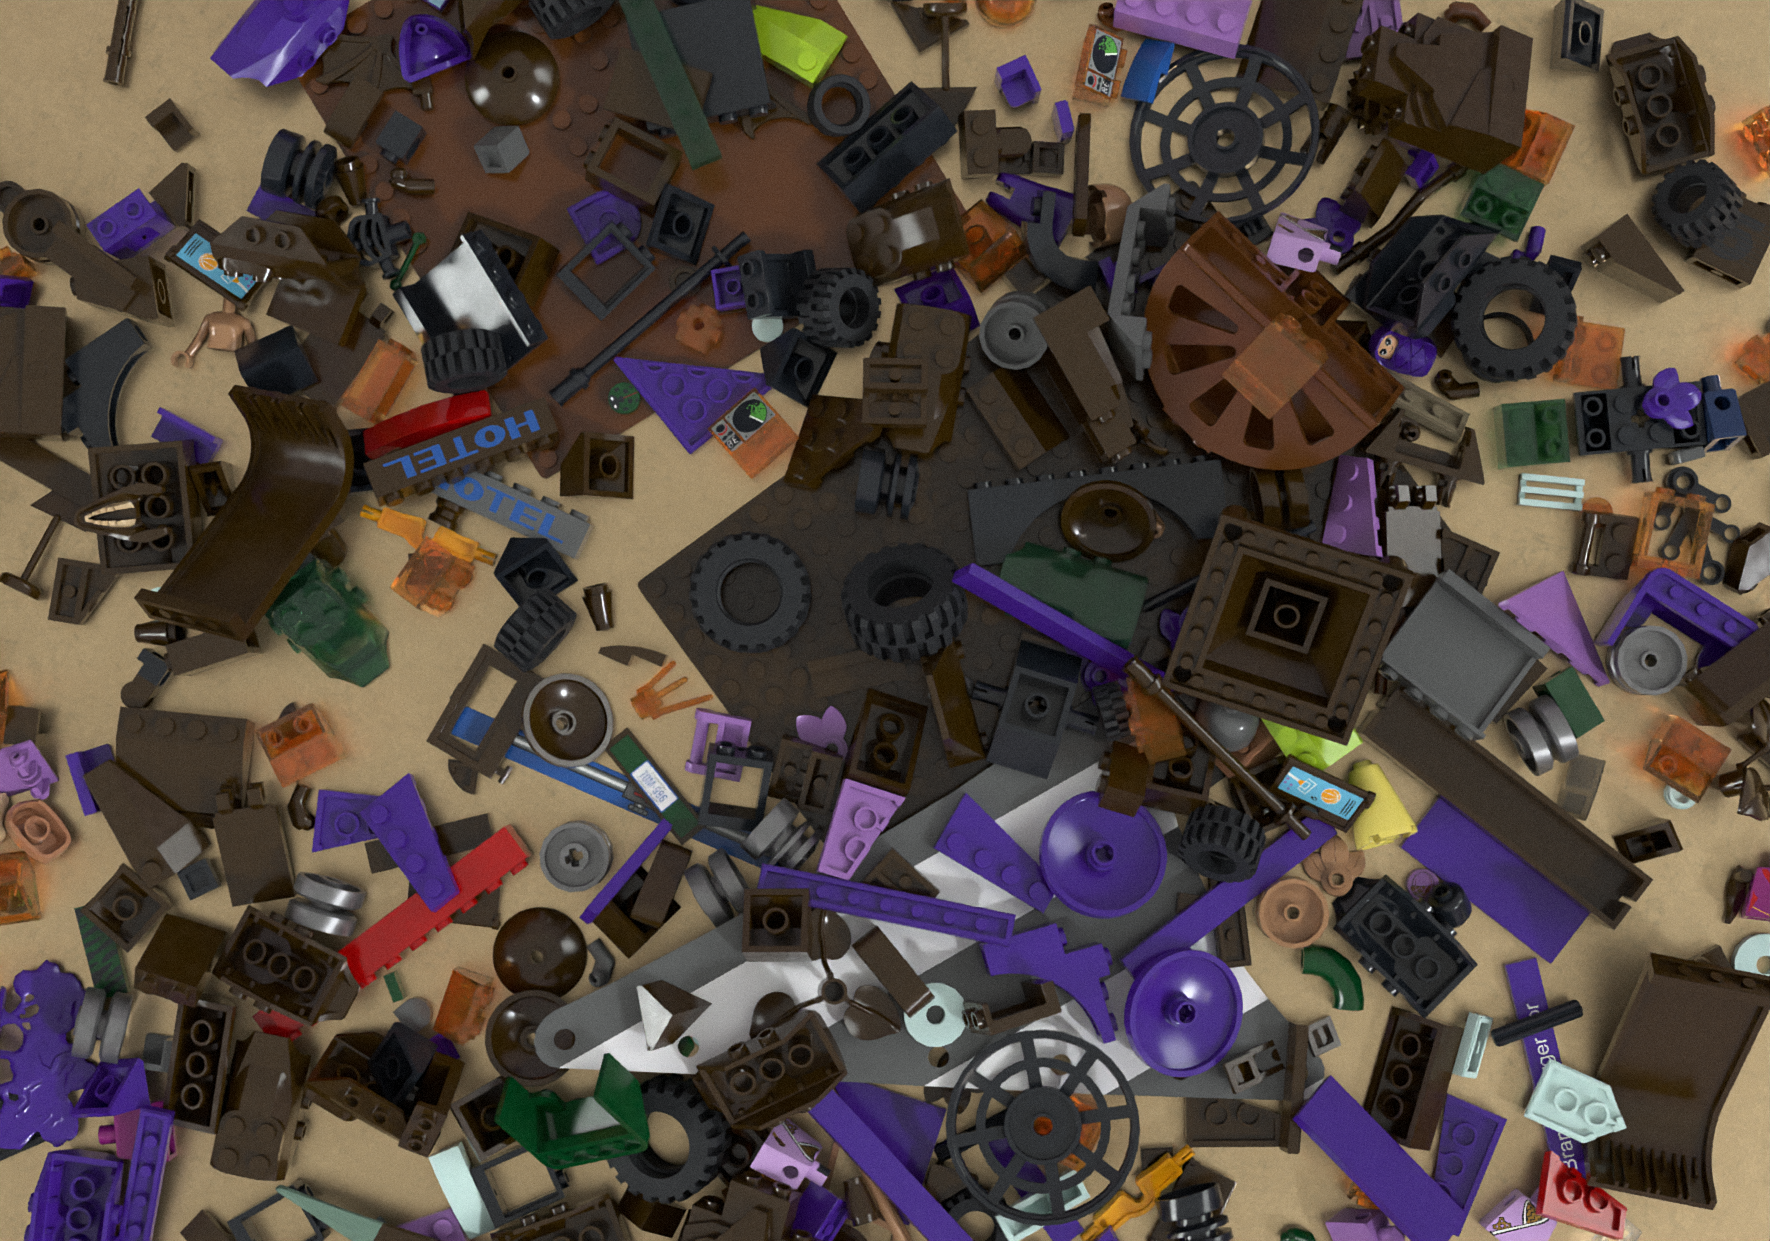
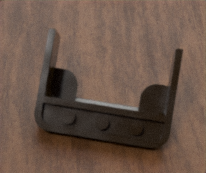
M1770 608L1765 609L1757 616L1759 622L1756 625L1759 628L1710 666L1699 668L1695 665L1688 669L1682 676L1683 681L1670 690L1697 725L1727 726L1770 694Z

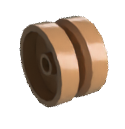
M1284 875L1255 897L1253 913L1256 925L1266 937L1282 947L1297 949L1309 946L1321 937L1327 927L1329 909L1326 898L1318 887L1300 877ZM1290 907H1295L1296 912L1291 913L1289 918L1287 910Z

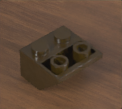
M1384 137L1377 147L1371 144L1366 154L1358 162L1351 181H1348L1340 195V198L1344 201L1339 211L1371 229L1382 216L1408 169V165L1390 140Z

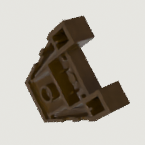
M953 637V642L945 649L943 647L938 649L937 654L931 657L928 655L920 657V664L927 682L949 768L986 759L985 751H988L990 748L986 732L979 733L960 659H964L965 655L961 640L954 641Z

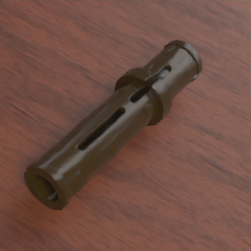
M118 0L111 44L106 47L108 60L103 82L115 86L124 85L127 60L131 59L132 51L129 49L138 0Z

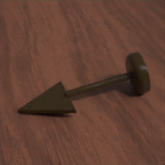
M967 3L923 4V12L926 16L941 17L942 87L920 89L941 107L955 127L958 122V115L965 110L977 88L950 87L949 17L964 16L967 13Z
M53 491L30 505L53 516L21 577L9 572H3L0 575V583L39 601L42 595V590L28 582L59 522L63 521L78 528L74 523V514L81 508Z

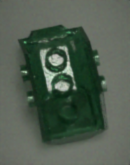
M1026 541L1023 549L1006 554L999 578L1127 651L1144 601L1148 577L1111 567L1112 561L1102 557L1094 556L1093 561L1081 558V551L1064 547L1061 552ZM1005 612V614H1004V615L1013 617L1012 615H1010V614H1008V613H1006V612Z
M316 558L289 580L267 610L265 616L269 619L268 623L277 635L285 634L288 637L287 642L297 654L303 652L329 678L341 679L359 687H365L389 667L387 657V637L389 631L367 604L369 598L358 585L352 587L349 584L351 580L344 570L339 566L334 569L326 560Z

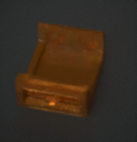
M1281 312L1222 374L1231 385L1269 420L1329 358L1325 353V347L1317 339H1310L1301 331L1302 327L1295 318L1290 315L1285 316Z

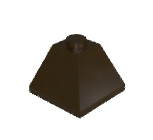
M581 432L560 465V497L633 499L634 436Z

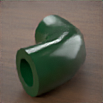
M1313 943L1309 946L1301 947V974L1318 976L1328 983L1332 991V1008L1347 1011L1364 1010L1362 981L1351 961L1330 947Z

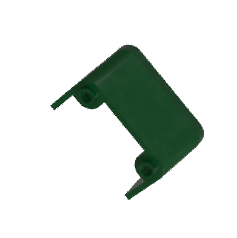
M606 1053L603 1056L594 1095L582 1099L564 1102L556 1092L549 1089L529 1093L512 1076L506 1077L494 1119L501 1128L539 1162L552 1169H565L640 1153L647 1149L650 1139L640 1083L610 1053Z

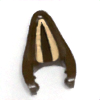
M135 483L123 487L81 507L74 514V523L84 531L127 541L147 543L172 533V527L160 524L155 529L154 527L148 529L141 519L139 505L144 494L146 496L153 494L156 497H160L166 492V486Z

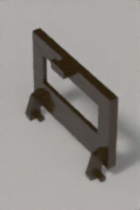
M483 644L461 683H458L450 696L448 705L426 741L489 779H492L495 773L501 776L498 782L504 784L513 768L507 765L504 770L499 766L522 728V707L528 693L544 678L530 670L523 673L503 654ZM492 666L517 682L475 751L449 736L488 668Z

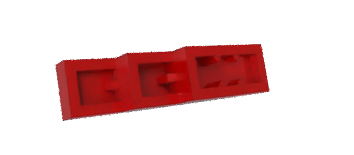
M482 390L452 396L390 417L363 431L366 455L374 460L398 447L404 449L491 417L489 394Z

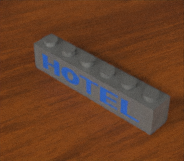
M475 471L465 475V479L458 483L449 485L446 482L435 486V490L431 492L529 538H547L555 550L577 560L594 527L587 523L589 516L574 509H571L570 514L558 509L561 503L544 495L541 501L530 496L531 489L515 482L511 488L501 483L503 477L492 471L485 472L484 474Z

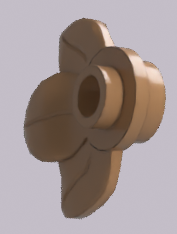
M1335 835L1322 845L1320 853L1313 852L1302 860V865L1308 877L1321 882L1322 888L1327 894L1341 897L1350 891L1353 879L1363 873L1366 859L1363 851L1349 852L1344 840ZM1332 876H1341L1343 883L1341 885L1333 884Z

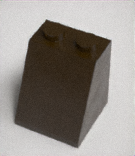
M149 255L115 260L145 282L124 312L117 311L73 277L70 278V287L73 295L77 296V299L95 308L165 327H175L165 264Z

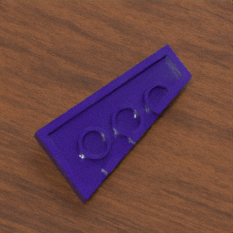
M408 773L363 809L360 814L430 911L436 913L458 895L460 891L447 858L442 853L438 843L439 838L435 828L430 823L426 813V806L416 788L417 784L414 776Z
M964 793L933 848L1037 911L1044 913L1054 893L1047 885L1041 867L967 793Z
M1447 1093L1434 1181L1468 1216L1507 1119ZM1467 1216L1453 1235L1459 1237Z

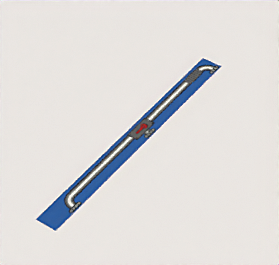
M465 707L451 734L479 746L494 718ZM522 730L518 733L505 756L507 759L657 824L662 821L625 775L593 761L575 768H562L552 765L541 759L531 749ZM690 804L698 814L699 807ZM705 826L692 837V839L717 850L723 848L729 855L759 868L762 867V863L767 864L771 858V855L766 852L755 860L740 847L744 840L752 833L750 831ZM777 862V863L774 865V866L783 867L779 862Z

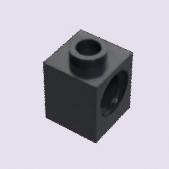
M395 110L376 140V144L382 150L380 155L388 161L397 164L399 160L408 165L427 133L422 126Z

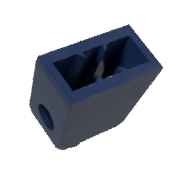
M1719 375L1703 377L1700 381L1707 444L1701 446H1703L1705 453L1730 450L1747 435L1736 391L1733 388L1722 390Z

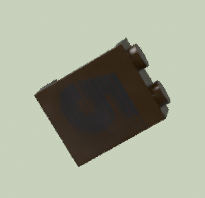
M1742 191L1740 198L1743 200V207L1738 209L1741 215L1739 219L1734 220L1735 227L1731 231L1728 229L1724 233L1725 237L1723 239H1715L1714 244L1706 246L1703 243L1701 248L1689 250L1684 262L1740 289L1751 284L1770 244V205L1764 202L1755 203L1747 199V195Z

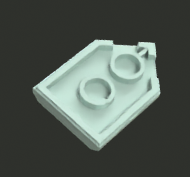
M1553 1059L1548 1060L1525 1109L1524 1117L1582 1143L1595 1140L1597 1137L1611 1132L1626 1129L1610 1085Z

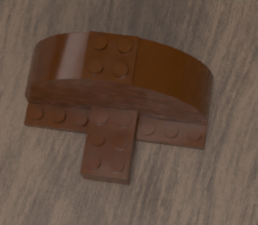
M1219 211L1188 238L1161 270L1148 297L1144 318H1147V331H1152L1151 349L1153 350L1152 364L1148 372L1154 388L1165 406L1162 410L1167 413L1169 420L1173 424L1180 426L1190 435L1192 442L1196 446L1205 449L1208 453L1212 451L1226 459L1243 465L1270 470H1293L1324 463L1346 452L1382 421L1405 387L1335 322L1350 302L1343 297V294L1317 269L1315 272L1295 269L1287 276Z

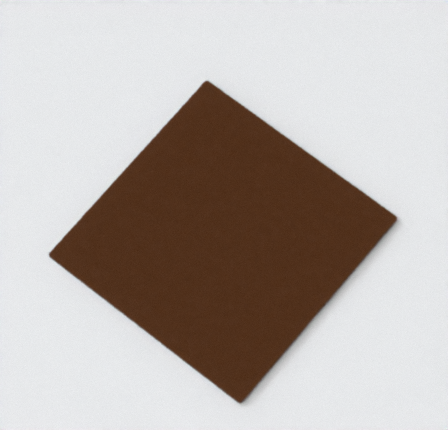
M370 0L346 15L344 30L340 34L356 37L390 34L394 37L392 52L400 61L399 41L401 29L405 20L412 15L428 14L439 17L461 33L457 0H450L442 13L423 0ZM522 0L505 18L489 28L483 40L496 33L505 31L524 32L538 38L553 54L560 75L558 93L548 111L537 120L519 126L530 153L509 173H485L474 149V145L496 126L505 125L494 123L485 118L470 101L465 87V69L468 60L430 75L434 89V110L422 111L420 96L415 97L411 90H389L384 92L383 98L367 120V127L350 150L337 142L345 157L358 156L359 161L364 163L366 191L370 198H380V203L377 204L378 211L388 216L390 225L407 220L411 227L412 236L416 232L425 234L426 242L423 245H419L411 261V265L420 279L449 255L468 212L537 235L560 250L535 306H529L535 317L541 322L542 328L549 339L509 369L507 375L501 381L487 387L501 412L545 397L558 428L559 441H556L555 445L547 450L537 451L535 449L526 452L539 475L545 479L560 471L561 463L581 432L620 435L656 413L641 394L640 405L631 414H619L611 408L608 401L611 388L621 382L632 384L613 359L616 357L728 369L768 344L755 337L752 331L753 320H748L747 312L716 316L712 276L710 275L701 283L700 290L694 297L682 299L597 371L588 383L590 387L586 390L582 388L561 407L549 391L570 374L569 370L571 368L584 367L671 293L669 277L676 268L688 266L697 271L715 255L712 251V246L715 245L720 251L742 231L751 241L728 260L732 266L739 265L737 256L757 250H764L765 254H791L801 250H813L816 271H819L820 268H855L846 229L849 221L860 212L843 196L817 165L823 157L849 135L832 137L823 134L814 125H807L795 119L780 118L762 124L754 132V140L744 133L739 121L727 125H720L719 122L707 124L708 128L696 131L695 136L677 131V135L674 137L660 139L659 136H655L648 131L645 121L603 109L620 49L624 47L632 50L626 19L678 7L671 0H615L611 8L595 23L577 34L557 40L549 38L530 9L529 0ZM755 0L756 5L820 19L848 36L822 80L832 75L844 74L854 77L861 82L869 94L871 105L869 117L895 96L837 0ZM320 55L314 66L308 69L302 77H298V80L327 125L332 113L350 84L331 83L326 85L316 82V78L322 76L323 62ZM763 60L767 83L786 100L808 113L807 102L812 89ZM507 69L504 72V77L507 79L512 78L515 73L514 70ZM834 87L826 91L822 97V111L831 123L838 125L846 124L855 115V100L847 89ZM395 110L422 126L427 133L408 165L399 160L397 164L388 161L380 155L382 150L376 144V140ZM617 117L682 151V162L670 185L712 203L715 207L696 265L651 252L655 256L652 263L656 266V269L600 321L556 273L585 245L567 208L603 190L585 180L586 169L583 168V164L591 150L596 152L601 144L598 141V137L604 125L608 124L610 126L614 118ZM617 135L599 168L647 193L665 159ZM931 154L925 159L923 164L910 172L896 187L879 199L873 207L891 201V195L905 190H909L912 193L915 191L914 186L928 181H932L935 184L947 178ZM394 168H404L407 171V178L434 179L435 192L433 195H413L393 189L389 183L391 179L390 171ZM953 190L961 222L964 225L969 221V214ZM657 208L653 215L639 209L642 222L641 231L634 243L638 248L643 244L648 249L646 243ZM412 238L398 242L406 257L413 245ZM627 249L599 265L596 264L591 253H589L572 270L605 303L643 265ZM798 318L782 319L784 326L782 334L793 327L799 326Z

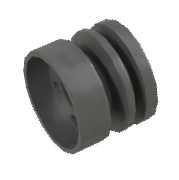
M783 798L744 840L740 847L755 860L768 852L771 858L767 864L775 865L779 862L784 868L798 870L814 853L824 833L818 828L810 838L806 837L803 833L812 822L807 820L798 828L795 827L792 823L798 816L799 810L787 799Z

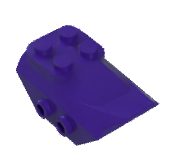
M255 0L218 44L210 59L233 79H256L266 87L302 77L308 69L314 66L320 55L328 46L336 41L338 35L344 30L349 0Z
M82 1149L48 1152L35 1191L29 1198L28 1212H31V1222L26 1227L24 1241H119V1237L115 1236L116 1224L120 1223L123 1214V1206L119 1205L124 1167L123 1160L110 1153Z

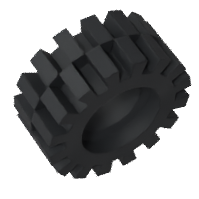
M1118 681L1092 687L1098 715L1108 743L1133 736L1129 713Z

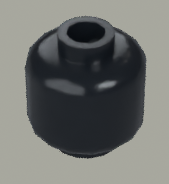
M1455 882L1437 884L1432 887L1425 898V901L1434 909L1431 915L1439 923L1445 920L1452 928L1462 926L1471 915V902L1464 889Z

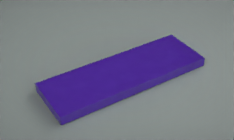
M1440 797L1434 800L1417 822L1418 832L1405 838L1399 846L1442 881L1459 884L1474 906L1550 964L1589 915L1584 909Z
M1331 1075L1324 1079L1292 1118L1411 1241H1449L1467 1216L1453 1199Z

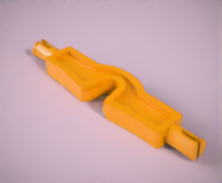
M364 504L362 509L373 513V515L363 511L360 512V517L377 522L378 528L405 538L413 548L423 553H446L470 563L478 560L491 566L494 565L495 561L484 556L493 559L497 558L496 553L480 548L479 542L463 537L444 526L438 527L433 539L426 541L423 535L427 522L423 518L400 513L384 507L381 511L367 504Z
M1185 1144L1175 1155L1172 1156L1170 1153H1166L1153 1165L1139 1173L1135 1178V1183L1143 1195L1140 1198H1134L1124 1190L1118 1191L1092 1217L1094 1224L1080 1235L1083 1241H1094L1109 1225L1112 1226L1115 1232L1130 1218H1136L1149 1212L1156 1205L1155 1199L1160 1196L1161 1192L1183 1173L1181 1166L1195 1155L1193 1149L1188 1144Z

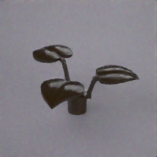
M1763 699L1750 709L1753 732L1758 740L1763 743V747L1745 761L1736 763L1737 770L1719 775V787L1726 798L1740 795L1737 814L1750 816L1758 821H1765L1770 818V797L1767 792L1770 791V785H1763L1757 770L1753 767L1747 768V766L1770 750V704Z
M818 908L813 909L812 961L821 959V964L827 978L820 982L817 990L818 996L796 1006L791 996L786 993L771 992L764 995L757 1002L753 1010L749 1031L750 1038L757 1037L764 1029L798 1013L799 1010L822 1001L831 1005H837L844 1001L850 1005L844 1012L843 1020L847 1031L855 1038L868 1041L899 1033L901 1031V1023L898 1011L890 997L883 990L876 986L863 985L856 989L852 1000L847 996L845 983L840 979L834 978V973L831 971L827 959L837 960L847 953L851 945V933L846 922L836 912Z

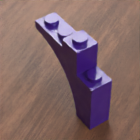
M1054 922L1044 923L1012 933L1010 947L985 942L978 943L988 975L1026 974L1045 980H1052L1055 985L1063 989L1080 1005L1089 1018L1099 1042L1106 1044L1116 1040L1114 1032L1118 1031L1117 1021L1113 1012L1108 1013L1105 1002L1109 1000L1108 990L1104 981L1099 982L1100 977L1110 975L1108 966L1113 965L1109 949L1107 947L1103 948L1102 943L1092 942L1064 951L1063 946L1067 945L1064 930L1062 927L1057 928V924Z

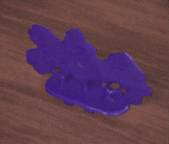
M45 960L37 970H22L15 976L13 986L22 1001L10 1013L5 1010L6 987L2 985L0 989V1038L2 1026L6 1024H16L23 1033V1043L18 1050L7 1051L0 1049V1058L9 1060L13 1073L12 1081L0 1084V1097L4 1102L0 1110V1148L22 1149L36 1132H40L42 1139L51 1143L54 1147H59L66 1140L71 1141L78 1134V1118L70 1115L74 1107L68 1098V1094L72 1091L85 1089L97 1068L95 1064L87 1062L85 1058L71 1056L73 1043H68L66 1040V1033L75 1027L78 1010L83 1004L86 990L82 989L80 981L76 979L74 974L61 973L56 963ZM26 995H34V999L29 1002L25 1001ZM34 1004L38 1005L39 1010L30 1018H20V1014L25 1015V1008ZM29 1022L31 1029L27 1030L23 1027L22 1023ZM8 1093L18 1095L19 1099L17 1101L10 1100Z

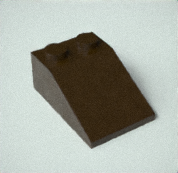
M468 212L449 255L463 244L460 239L461 235L482 230L491 241L492 247L502 263L507 267L517 288L525 296L527 304L534 307L560 250L537 235Z
M1628 214L1611 223L1580 246L1584 251L1582 253L1583 258L1590 267H1596L1600 273L1660 303L1676 297L1685 291Z
M869 688L845 758L839 786L841 787L843 779H849L906 797L911 788L928 707Z
M1160 706L1149 757L1145 798L1141 805L1189 816L1196 808H1205V805H1207L1216 756L1163 706Z

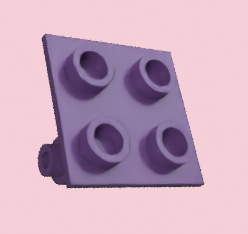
M28 740L0 749V793H6L9 797L30 790L33 798L46 799L50 794V784L59 780L34 742Z

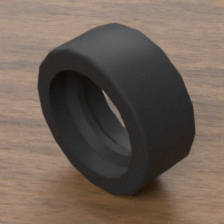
M844 74L832 75L817 83L809 93L807 102L808 116L814 127L823 134L832 137L846 136L860 129L868 119L871 107L869 94L864 85L854 77ZM831 88H845L855 100V115L846 124L838 125L831 123L822 111V97Z

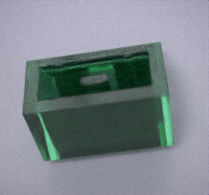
M1501 163L1486 174L1476 171L1465 193L1459 216L1474 223L1500 230L1499 235L1518 242L1545 184Z
M1565 399L1500 404L1493 408L1499 470L1571 462Z

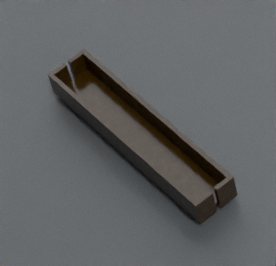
M1393 683L1387 691V695H1384L1377 704L1381 710H1372L1358 728L1357 733L1359 736L1584 909L1603 926L1615 930L1632 908L1627 903L1618 900L1623 897L1637 902L1653 879L1478 742L1472 739L1467 741L1459 736L1454 730L1456 727L1448 720L1441 721L1432 715L1429 711L1431 707L1422 700L1418 702L1410 698L1404 692L1405 687L1403 685Z

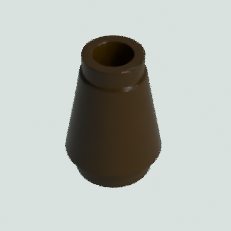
M347 156L336 160L333 173L348 199L349 205L361 204V200L367 198L364 163L359 161L358 156Z
M600 583L583 588L584 596H582V599L596 631L615 627L613 622V591L609 590L608 583Z
M153 620L137 624L134 629V636L138 643L165 646L184 640L185 627Z
M862 1176L843 1181L848 1220L852 1221L853 1227L877 1220L876 1211L879 1209L865 1182H863Z

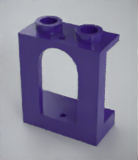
M139 188L86 224L102 249L120 260L134 258L177 228L163 208L155 200L149 203Z

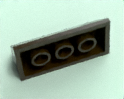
M203 993L195 1008L178 1004L163 1109L175 1111L173 1121L175 1126L213 1135L218 1133L237 1008L228 998Z
M1393 1007L1363 1109L1398 1144L1411 1149L1430 1151L1464 1028L1428 1016L1424 1019L1418 1013Z

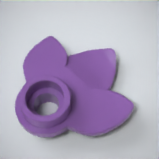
M830 706L825 711L822 719L811 715H800L797 717L796 727L801 740L824 748L828 744L833 743L837 745V754L843 756L844 761L848 752L847 743L843 739L847 725L844 717L835 707Z

